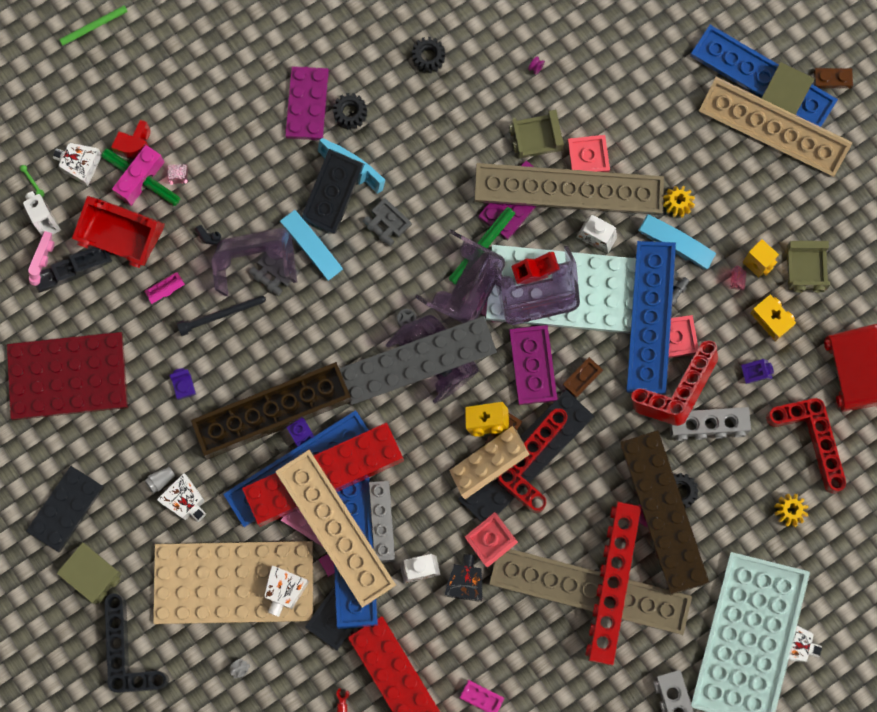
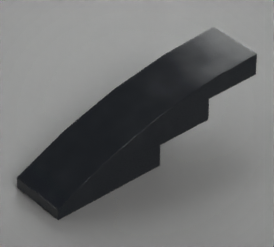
M97 247L70 255L69 259L51 264L50 268L42 270L40 272L41 281L35 286L38 293L44 292L93 272L111 263L112 259L108 251Z

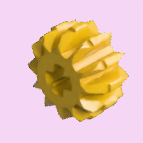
M674 186L673 190L668 189L667 195L663 196L665 201L663 207L668 208L667 214L673 212V218L677 214L681 218L684 217V213L689 215L691 213L690 209L695 206L693 203L695 197L689 196L691 190L685 192L684 186L680 190L677 186Z
M789 493L785 495V498L780 497L778 499L780 504L776 503L774 506L779 509V511L774 513L775 516L781 515L778 521L782 522L785 520L786 527L790 523L793 527H796L798 522L804 523L803 517L808 516V513L803 511L808 508V505L802 506L801 503L805 499L801 498L798 501L797 494H794L792 498ZM790 506H791V509H792V508L795 509V512H794V513H792V512L789 513V512H788V508H790Z

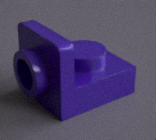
M761 359L741 365L746 384L773 379L774 369L768 360Z
M180 368L174 370L173 374L169 375L177 400L197 395L191 373L188 369Z
M304 418L287 427L297 447L314 437Z

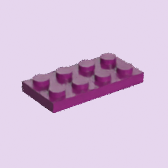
M292 66L286 139L320 140L324 137L329 68Z
M527 161L522 164V166L534 167ZM489 203L478 218L491 227L506 207L511 208L515 215L499 234L508 241L537 206Z
M548 325L509 329L518 405L557 401Z

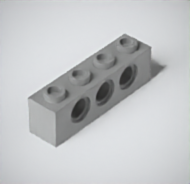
M749 407L694 410L690 412L684 424L679 426L669 424L670 438H676V441L688 440V437H695L696 440L707 439V436H715L716 439L726 438V435L745 437L751 431ZM726 419L733 422V428H728L725 425ZM705 421H712L714 429H708ZM686 422H692L695 425V429H687Z
M389 481L369 482L374 551L382 563L395 562Z
M681 670L655 677L656 681L653 684L656 693H660L662 699L659 702L662 712H673L675 708H680L682 712H693ZM669 688L676 690L677 696L673 700L667 697V690Z

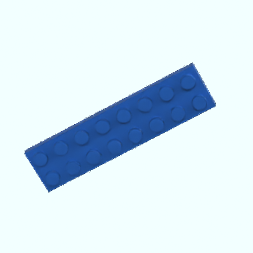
M709 25L690 57L760 98L763 97L779 64L712 25ZM812 84L796 115L821 127L838 99Z
M637 241L627 393H633V391L640 388L661 395H666L676 242Z
M355 410L223 495L245 528L255 522L256 519L243 492V487L276 473L275 471L308 450L314 456L369 430Z
M369 477L338 491L337 494L374 550ZM334 564L337 628L378 625L377 598L361 607Z

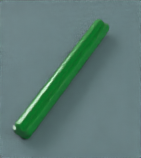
M105 149L101 154L103 159L124 173L131 165L109 149ZM148 176L142 185L173 206L180 202L178 195Z
M505 208L451 274L449 280L453 284L458 285L514 217L515 212L511 208Z

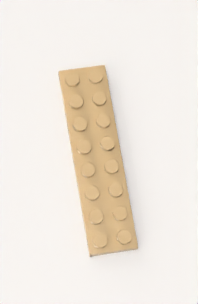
M715 77L699 112L833 177L853 143L718 77Z
M310 450L275 471L361 607H364L396 586Z

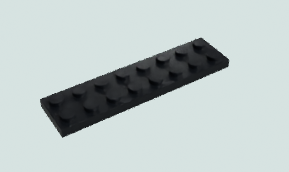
M568 390L520 436L523 443H525L554 409H563L567 413V421L564 427L521 475L529 483L595 417ZM553 416L554 422H563L562 416ZM547 429L540 431V435L544 438H548L551 435ZM535 444L527 446L530 452L538 451V447ZM522 459L515 465L517 467H523L525 465V461ZM504 473L501 476L505 482H510L513 479L509 473ZM497 477L467 499L461 496L458 500L482 523L494 512L499 515L515 497L499 484ZM525 486L517 487L516 490L518 494L525 488Z

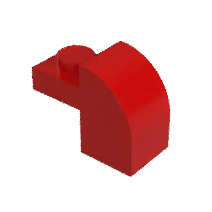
M140 120L133 136L118 131L111 147L114 153L125 158L135 159L145 145L149 146L145 141L148 140L151 133L148 123Z
M548 252L536 259L526 258L511 266L517 284L538 282L560 270L554 252Z

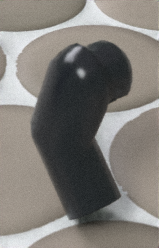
M202 225L194 229L204 244L216 245L221 241V234L217 231L215 233H207Z

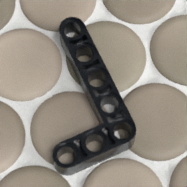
M115 593L108 595L105 599V624L109 689L115 693L165 689L169 685L170 680L169 676L164 672L129 673L126 599ZM115 598L120 600V605L117 608H113L111 605L112 600ZM115 618H119L121 624L115 629L112 626V622ZM116 638H120L122 644L119 648L115 649L113 641ZM117 658L122 660V666L119 669L114 667V661ZM157 675H162L164 679L160 686H156L154 682ZM140 676L143 679V685L137 688L134 682ZM118 678L123 680L121 689H116L114 685Z

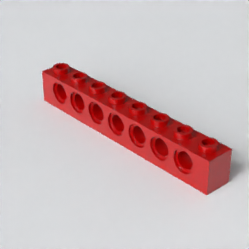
M617 502L616 507L612 506L610 518H613L612 526H608L607 537L610 538L609 546L605 545L603 557H606L605 565H601L600 577H603L602 585L598 584L596 596L599 597L598 605L594 604L592 616L596 617L595 624L590 626L589 636H592L591 644H587L585 656H588L589 662L609 666L614 665L641 506ZM626 520L628 528L621 529L618 526V521ZM616 539L624 541L625 547L623 549H618L615 546ZM614 558L621 561V568H614L611 565V560ZM609 578H615L617 580V588H611L608 586L607 582ZM609 597L614 600L613 608H607L604 605L605 598ZM601 618H609L611 626L609 628L602 627L600 623ZM599 637H604L607 640L606 648H600L597 645Z

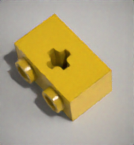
M761 239L748 252L742 263L759 278L762 274L768 275L778 263L776 258L779 254Z
M770 294L754 307L750 314L776 342L796 322L794 321V316L789 311L786 312L781 307V302Z
M503 402L465 407L466 429L472 436L481 437L488 433L501 434L509 429L508 408Z

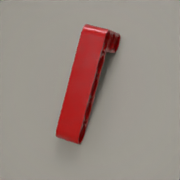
M709 340L701 343L672 398L641 388L633 391L631 398L635 412L675 426L684 424L718 362L716 343Z
M813 398L774 407L766 416L767 423L772 427L802 421L807 422L826 491L836 494L843 490L846 486V479L824 402L821 399ZM811 404L817 406L818 413L811 411ZM791 409H797L800 414L799 417L793 416ZM778 413L781 420H774L772 414ZM820 423L823 426V431H818L815 424ZM821 442H826L829 446V449L823 450L821 448ZM826 460L833 462V469H829L826 466ZM832 479L838 481L839 488H834L832 486Z
M554 409L524 443L526 449L529 444H535L538 447V451L533 453L528 450L530 455L523 459L525 461L523 467L514 465L504 472L511 474L513 479L510 482H505L501 477L504 473L498 476L499 484L533 513H540L544 510L546 498L521 475L566 424L567 413L563 409ZM553 416H562L563 422H554ZM547 429L551 435L548 438H544L540 435V431ZM518 486H525L527 493L520 495L516 489ZM533 499H540L542 506L535 508L532 505Z

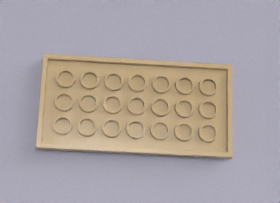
M313 541L155 544L153 624L307 622L313 616ZM272 565L309 581L294 607L290 609L283 606L279 617L268 613L272 601L264 597Z

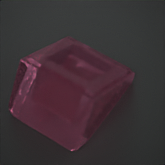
M187 164L168 166L167 179L169 184L188 183Z
M736 265L732 270L730 287L731 289L744 290L746 271Z

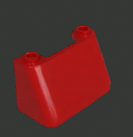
M87 196L72 239L78 241L77 245L88 248L91 245L124 257L130 261V265L140 268L141 265L145 266L163 232L165 223L107 201Z
M877 324L828 335L825 338L826 340H824V347L826 351H829L834 356L841 388L839 395L836 396V402L838 407H841V412L876 407Z

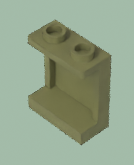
M780 62L762 99L796 115L815 78Z
M551 110L548 115L518 121L516 118H512L509 131L511 136L514 135L513 150L514 153H518L519 159L563 151L564 143L556 110Z
M790 241L788 243V290H794L797 293L813 290V292L821 293L830 287L826 253L829 249V241Z
M84 542L57 572L60 577L96 605L102 603L107 598V592L111 587L114 588L118 585L122 575L120 571L116 570Z

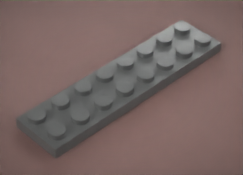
M485 316L339 369L351 396V405L496 354L497 350Z

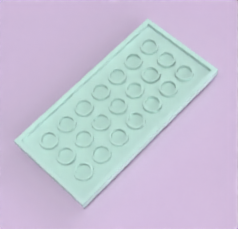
M492 245L486 320L631 334L636 258ZM548 252L555 253L560 270L538 282L517 284L512 265L526 258L536 259Z
M734 552L730 553L691 704L692 708L705 712H776L810 575L809 571Z

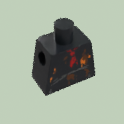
M463 554L462 565L454 564L444 597L482 602V568L474 567V555Z

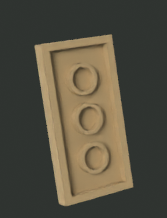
M512 426L449 471L461 496L467 499L530 454L517 430Z

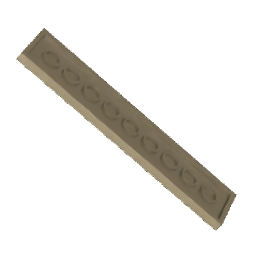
M476 163L474 202L661 215L663 213L664 176Z
M510 549L495 561L489 585L593 612L594 604L598 605L599 597L596 596L598 584L602 585L603 577H600V572ZM615 578L608 579V586L617 588V580ZM628 580L622 620L683 636L692 596L682 593L670 596L667 589ZM609 597L605 598L604 605L607 608H613L614 600Z

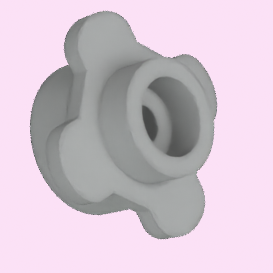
M238 659L230 666V674L234 675V678L242 677L248 672L250 664H247L243 659Z

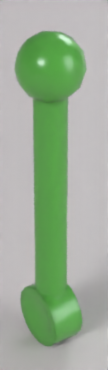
M21 165L20 171L25 173L37 191L36 194H40L43 197L44 191L39 189L27 171V166Z

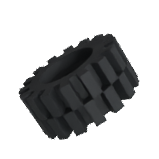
M423 37L421 42L420 40L416 41V45H413L412 50L414 66H417L419 71L422 69L423 73H426V71L432 73V70L437 72L438 67L441 69L442 63L445 62V48L442 46V43L440 41L437 42L436 38L431 40V37H428V40H425V37ZM424 50H433L436 54L435 58L431 61L424 60L421 56Z
M346 93L345 97L342 94L340 99H336V104L334 103L333 113L337 124H341L344 129L347 127L348 130H351V127L357 129V125L362 126V122L366 121L367 116L364 99L362 100L359 95L356 97L355 93H352V96ZM346 106H355L357 114L353 117L345 116L343 110Z
M673 474L676 484H682L687 488V496L682 499L684 508H689L698 497V485L693 481L692 477H688V474Z

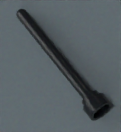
M259 296L190 322L188 320H181L176 323L181 336H185L193 328L262 304L266 301V298Z

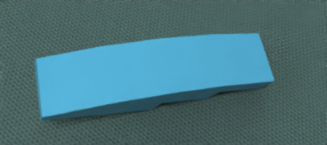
M324 138L320 139L318 152L324 158L328 150L333 149L364 163L365 165L357 183L360 185L366 182L377 194L383 191L385 179L370 165L343 147Z
M296 210L280 220L294 241L320 270L327 281L343 270L334 256Z
M649 214L645 217L638 230L654 242H676V254L685 260L692 261L704 270L709 268L716 255L714 251L697 240Z

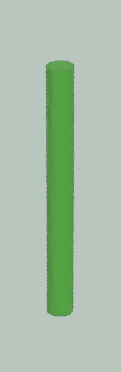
M124 5L59 40L64 46L128 11Z

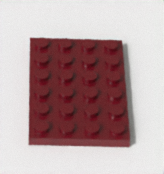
M122 332L7 344L11 420L128 408Z

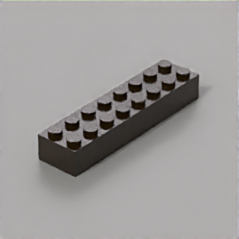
M335 362L191 420L202 452L208 460L283 430L301 418L308 420L348 404L352 400L338 364Z
M656 430L620 442L670 596L709 584L710 582L659 431Z

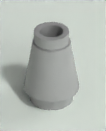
M167 467L149 475L144 481L151 492L155 493L156 491L159 492L175 477V474L170 467Z

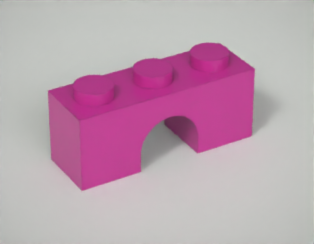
M145 145L112 188L115 195L132 206L142 193L141 187L145 179L149 175L154 177L165 163L161 154Z

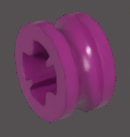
M538 56L532 60L528 67V70H533L535 75L540 72L545 64V61H540Z

